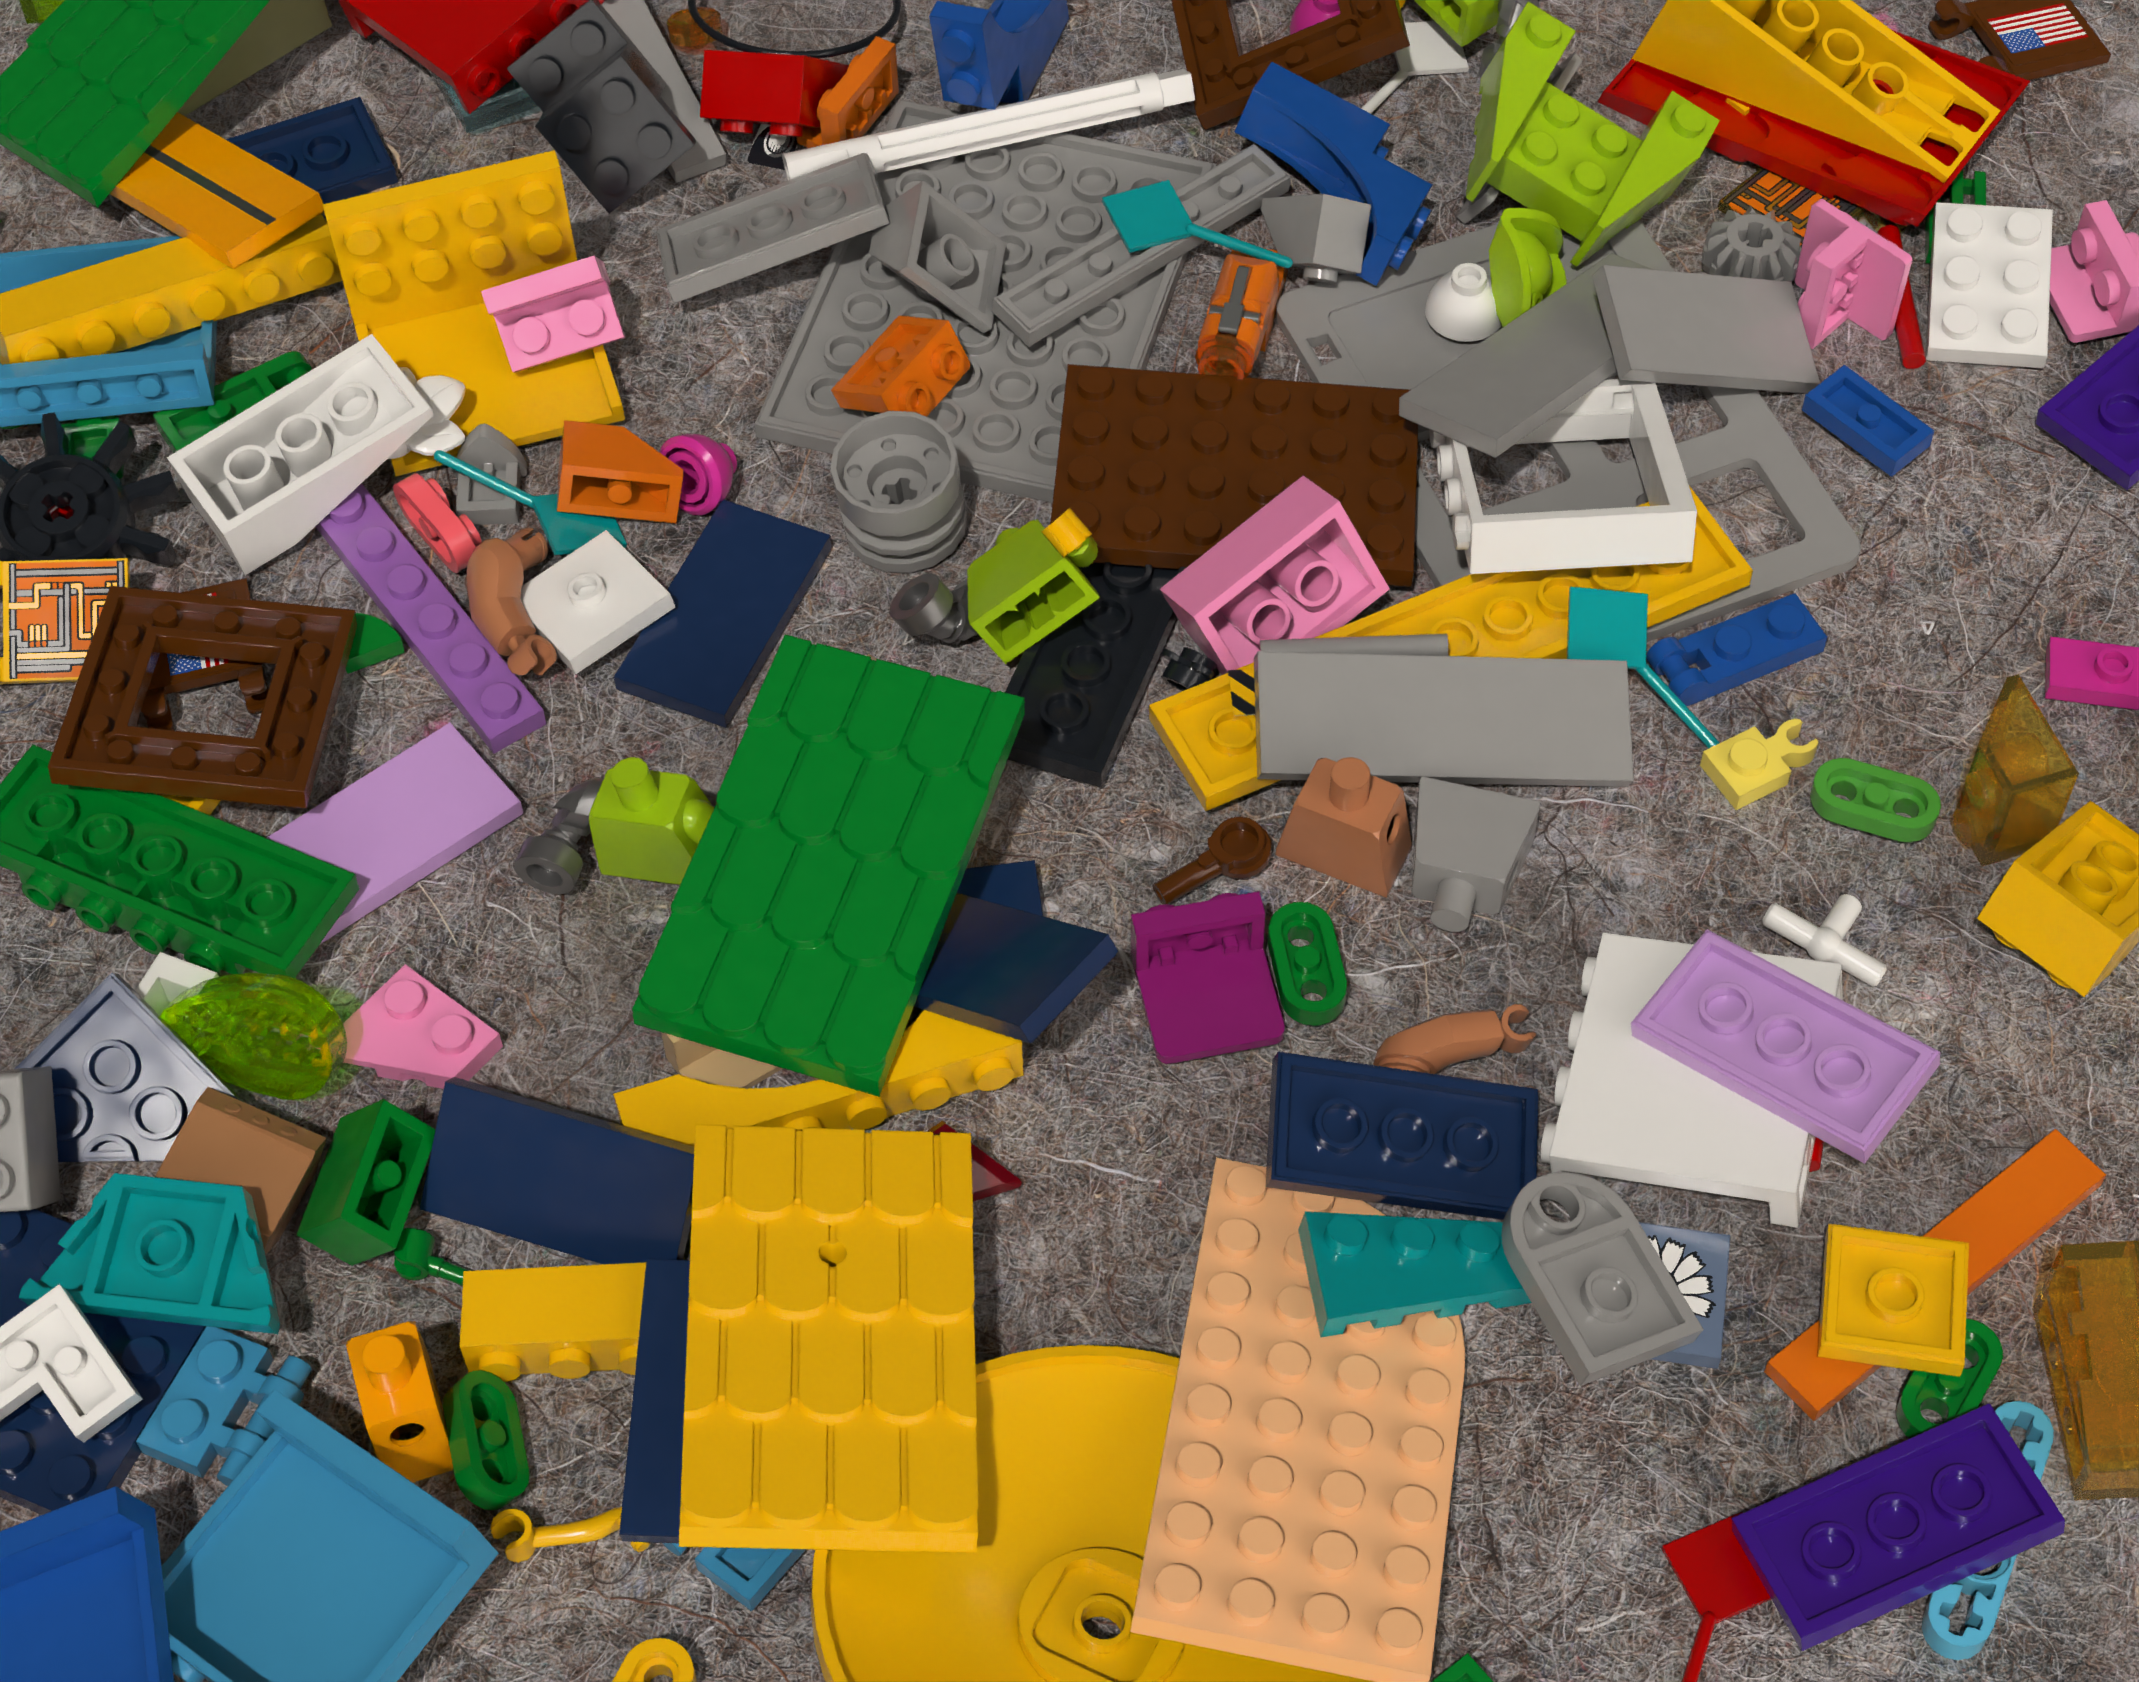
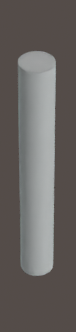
M1418 634L1260 640V651L1448 656V635Z

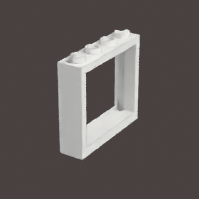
M1606 379L1516 443L1530 444L1629 438L1650 506L1483 515L1467 451L1469 446L1429 429L1431 447L1437 448L1438 479L1440 482L1445 481L1446 514L1453 515L1452 532L1455 550H1465L1470 574L1693 561L1697 509L1655 382Z

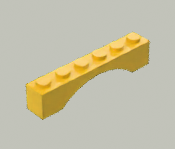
M923 1010L916 1021L903 1033L880 1097L821 1079L787 1087L746 1089L709 1084L679 1074L617 1092L613 1095L621 1126L693 1147L695 1124L726 1125V1128H733V1125L796 1127V1130H802V1128L866 1130L879 1125L888 1117L913 1109L931 1110L943 1105L949 1098L978 1089L982 1091L996 1090L1007 1085L1012 1079L1024 1076L1022 1041Z

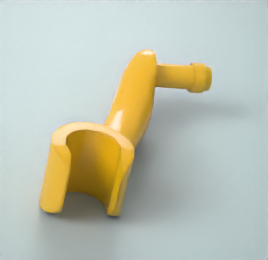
M622 1507L613 1508L584 1520L538 1527L532 1526L529 1516L523 1511L506 1509L499 1512L493 1518L490 1529L494 1539L503 1538L513 1531L524 1532L518 1540L509 1543L505 1549L507 1559L519 1563L528 1560L536 1548L588 1543L610 1535L620 1529ZM630 1542V1545L635 1551L642 1552L648 1548L650 1543Z

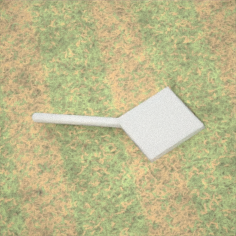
M1435 21L1404 23L1410 46L1394 52L1399 71L1361 109L1372 114L1408 76L1468 72L1469 67L1463 47H1460Z

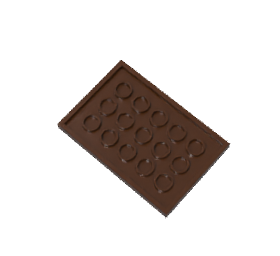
M1068 364L1050 524L1067 509L1071 508L1092 533L1091 536L1097 544L1098 553L1093 563L1110 562L1111 564L1144 567L1145 565H1152V567L1179 569L1180 567H1188L1300 477L1305 476L1340 501L1387 585L1411 587L1414 572L1418 424L1399 416V398L1410 390Z

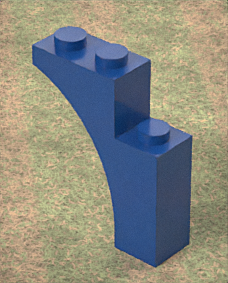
M995 0L988 9L937 1L929 15L943 101L995 110L999 102L1012 104L1028 100L1069 20L1067 0Z
M1271 62L1253 88L1234 132L1265 148L1288 163L1318 189L1321 194L1371 204L1362 270L1356 276L1377 286L1388 266L1397 271L1399 270L1414 240L1416 241L1432 211L1423 206V203L1433 184L1385 160L1390 149L1382 146L1381 143L1390 126L1389 123Z

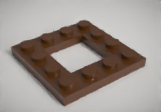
M1171 0L1186 70L1192 76L1196 115L1205 130L1242 115L1253 88L1271 62L1314 84H1318L1410 46L1398 0H1338L1341 14L1245 54L1242 53L1230 0Z
M110 586L48 764L51 783L307 809L357 630L355 610ZM160 653L276 664L255 737L246 738L136 727Z

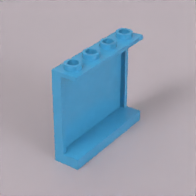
M169 236L0 253V293L170 242L181 237ZM203 321L201 326L111 354L3 365L0 363V427L42 423V414L55 412L59 421L214 405L217 321Z
M274 1389L256 1410L274 1432L161 1566L173 1673L184 1682H203L204 1679L208 1682H397L499 1553L470 1521Z

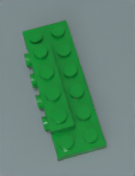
M33 744L0 784V866L18 873L22 883V891L31 902L46 910H54L58 903L75 909L79 919L98 932H108L112 925L128 931L131 939L140 948L151 954L158 955L160 952L163 953L166 948L184 954L187 962L217 972L218 974L222 970L240 977L244 970L248 968L290 986L359 890L356 875L352 872L158 794L52 784L48 764L53 752Z

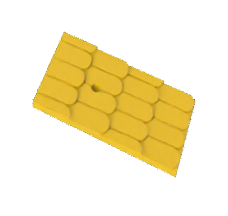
M695 1124L679 1547L976 1553L978 1540V1471L971 1133L940 1132V1135H933V1132L871 1130V1133H865V1130L802 1128V1130H796V1127L733 1125V1128H726V1125Z

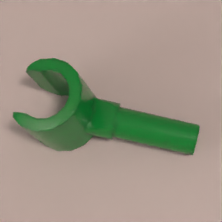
M404 1228L402 1230L399 1242L394 1250V1266L402 1278L422 1280L430 1275L463 1286V1271L470 1270L449 1263L443 1258L432 1256L435 1244L434 1236L426 1231L415 1228Z

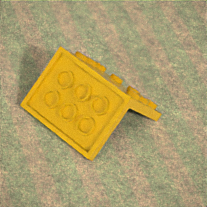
M555 150L322 204L358 341L373 334L397 366L410 369L417 381L423 377L443 375L461 381L465 385V395L462 403L449 420L462 430L465 438L478 425L488 424L508 437L518 447L562 436L564 420L604 425L625 420L623 405L603 345L513 373L493 315L488 314L481 293L483 290L577 261L562 174ZM461 445L446 453L457 458ZM410 451L400 458L391 459L395 476L444 465L434 459V455L425 456L414 451Z

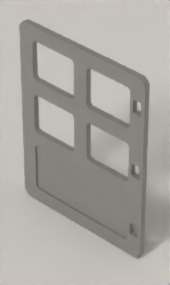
M1640 220L1628 229L1624 228L1607 241L1603 248L1579 266L1573 265L1570 261L1581 241L1561 229L1563 245L1558 255L1565 270L1566 284L1611 253L1651 269L1674 271ZM1498 224L1409 252L1398 271L1388 266L1377 286L1356 276V274L1338 275L1337 283L1316 282L1283 294L1276 304V320L1314 383L1411 390L1484 341L1485 339L1463 342L1442 336L1428 323L1425 315V305L1428 294L1437 280L1460 264H1477L1491 277L1489 248ZM1327 343L1337 359L1322 365L1312 347ZM1614 373L1609 378L1617 376L1618 373ZM1698 386L1725 427L1676 443V447L1689 486L1742 468L1754 470L1802 540L1746 560L1753 570L1749 586L1648 627L1647 642L1852 569L1858 561L1861 551L1859 538L1757 390ZM1418 425V442L1430 439L1429 429ZM1595 440L1548 442L1545 445L1568 480L1482 510L1483 515L1636 507L1648 501L1635 458L1621 463L1611 462L1606 458ZM1417 465L1414 552L1437 588L1467 576L1470 572L1465 550H1455L1453 517L1446 514L1445 509Z

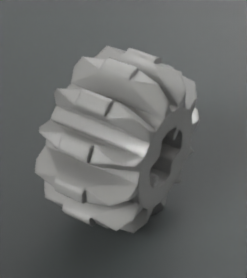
M1751 205L1744 215L1728 210L1722 221L1713 222L1707 232L1701 258L1703 263L1702 270L1711 275L1792 282L1797 273L1801 253V239L1794 236L1792 222H1776L1774 210L1765 215L1756 214Z

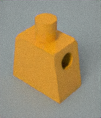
M407 1321L349 1339L346 1342L347 1352L364 1422L377 1459L412 1483L452 1471L453 1464L444 1411L430 1356L416 1322ZM410 1423L423 1426V1431L416 1437L408 1440H398L400 1434L397 1427Z

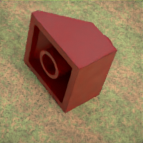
M704 50L700 118L720 121V131L753 134L754 124L770 125L769 135L803 137V127L821 128L820 121L817 118L819 101L828 89H833L846 74L849 65L804 55Z

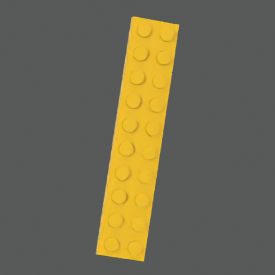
M1690 487L1697 509L1692 562L1469 574L1315 638L1447 634L1448 656L1567 659L1570 587L1648 594V628L1749 586L1753 570ZM1648 501V502H1646V503H1644V504H1641V505H1639V506H1636V507H1640V506H1650V504H1649V501ZM1254 662L1236 670L1254 669ZM1228 673L1149 705L1150 722L1205 811L1280 781L1275 779H1257L1255 715L1234 716Z

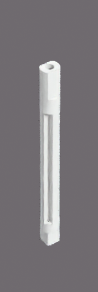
M1185 69L1162 74L1153 72L998 106L995 110H980L784 153L782 158L786 178L789 181L861 153L868 154L874 172L877 174L1161 111L1163 107L1195 100L1192 76Z

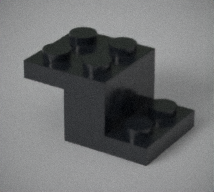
M587 0L507 67V70L543 112L535 127L609 214L691 149L697 141L660 97L666 82L598 0Z

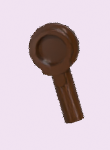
M1247 817L1229 818L1222 822L1213 831L1211 837L1208 838V850L1155 882L1152 885L1153 890L1162 904H1170L1220 874L1233 879H1246L1257 875L1267 866L1271 858V840L1266 830L1256 821Z

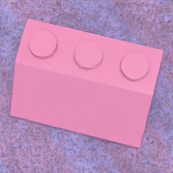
M1305 476L1300 477L1160 588V591L1186 632L1204 654L1217 664L1216 668L1222 675L1228 673V670H1236L1253 663L1257 651H1260V640L1315 638L1346 625L1390 590L1340 501Z

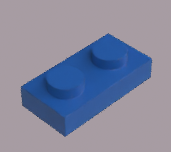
M1846 365L1840 367L1808 392L1804 398L1803 412L1891 477L1931 445L1934 435L1932 428Z

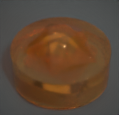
M697 7L701 18L710 27L723 34L720 13L710 7ZM689 8L677 11L667 19L669 39L674 45L687 46L695 50L704 48L708 43L715 41L694 22Z

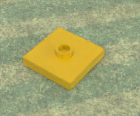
M1828 1224L1824 1248L1818 1357L1960 1377L1965 1365L1969 1243Z

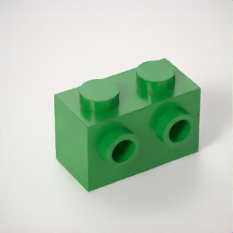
M385 1099L341 1117L297 1236L351 1266L395 1250L424 1173L436 1129Z

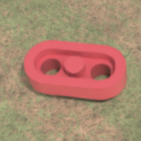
M414 473L394 484L395 498L406 519L442 562L453 573H458L467 568L474 549L482 543L476 527L468 516L461 514L457 517L450 509L446 494L433 478L425 481L418 473Z

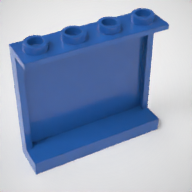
M115 1486L0 1531V1682H174L155 1508Z

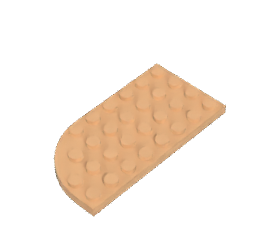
M1216 1157L1130 1632L1374 1682H1429L1465 1373V1345L1459 1315L1437 1318L1434 1311L1404 1315L1400 1325L1374 1329L1370 1321L1346 1325L1343 1334L1320 1338L1298 1232L1305 1211L1385 1215L1363 1200L1265 1187L1267 1167Z

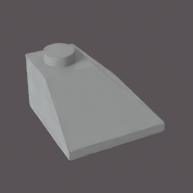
M921 181L885 205L890 224L873 230L869 254L924 294L982 333H985L992 329L994 317L992 312L993 298L998 294L1006 243L924 181Z

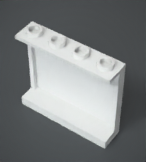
M1603 933L1597 958L1587 957L1584 964L1581 990L1582 995L1587 996L1584 1012L1574 1011L1571 1017L1568 1048L1574 1051L1571 1066H1561L1558 1071L1555 1085V1105L1561 1106L1557 1124L1547 1122L1544 1128L1541 1143V1162L1550 1164L1551 1173L1575 1172L1769 1202L1770 1224L1798 1228L1816 1137L1632 1036L1631 1022L1694 944ZM1751 952L1843 1000L1842 964Z

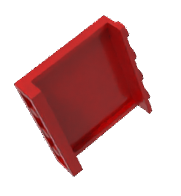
M587 0L338 1L353 30L364 38H367L375 31L451 85L464 110L471 114L514 78L507 70L509 64Z

